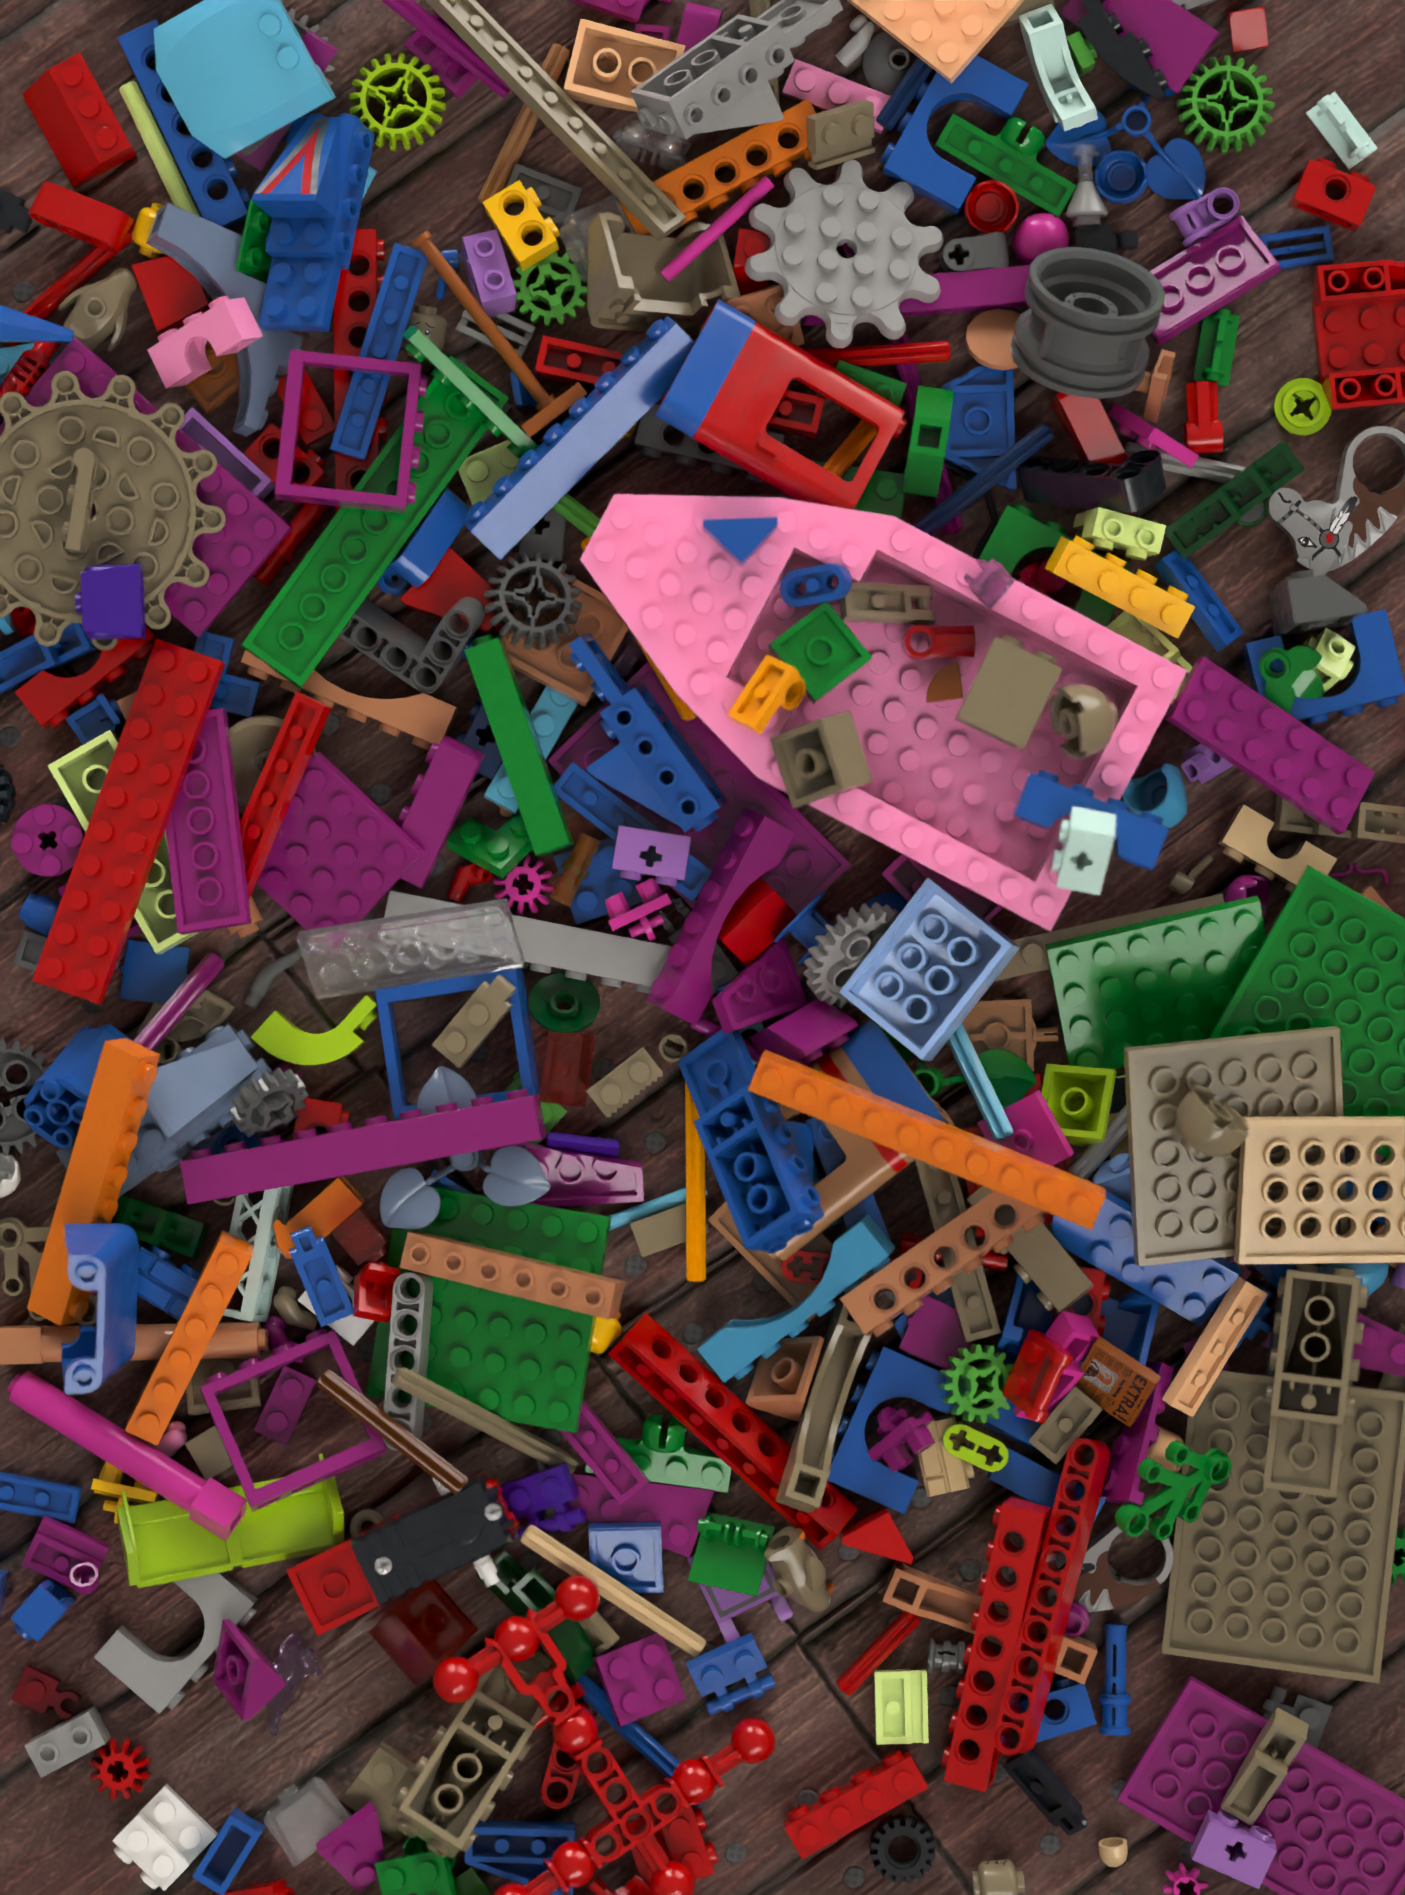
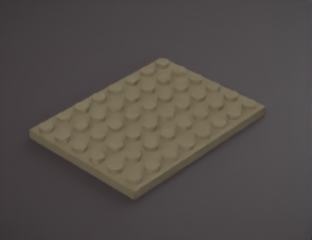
M1222 1369L1193 1418L1188 1415L1185 1445L1190 1450L1200 1454H1204L1213 1448L1221 1449L1231 1461V1472L1222 1483L1211 1484L1200 1507V1514L1194 1522L1187 1523L1177 1516L1162 1654L1379 1684L1405 1461V1392L1358 1386L1350 1387L1349 1395L1356 1396L1355 1412L1353 1418L1347 1417L1345 1424L1337 1498L1263 1488L1271 1420V1407L1265 1406L1267 1386L1274 1385V1376ZM1184 1463L1182 1474L1186 1475L1195 1467ZM1195 1486L1189 1490L1186 1498H1191Z

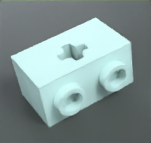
M1072 806L1069 821L1062 820L1058 842H1063L1062 850L1055 849L1051 871L1057 872L1056 887L1100 895L1115 838L1116 814Z

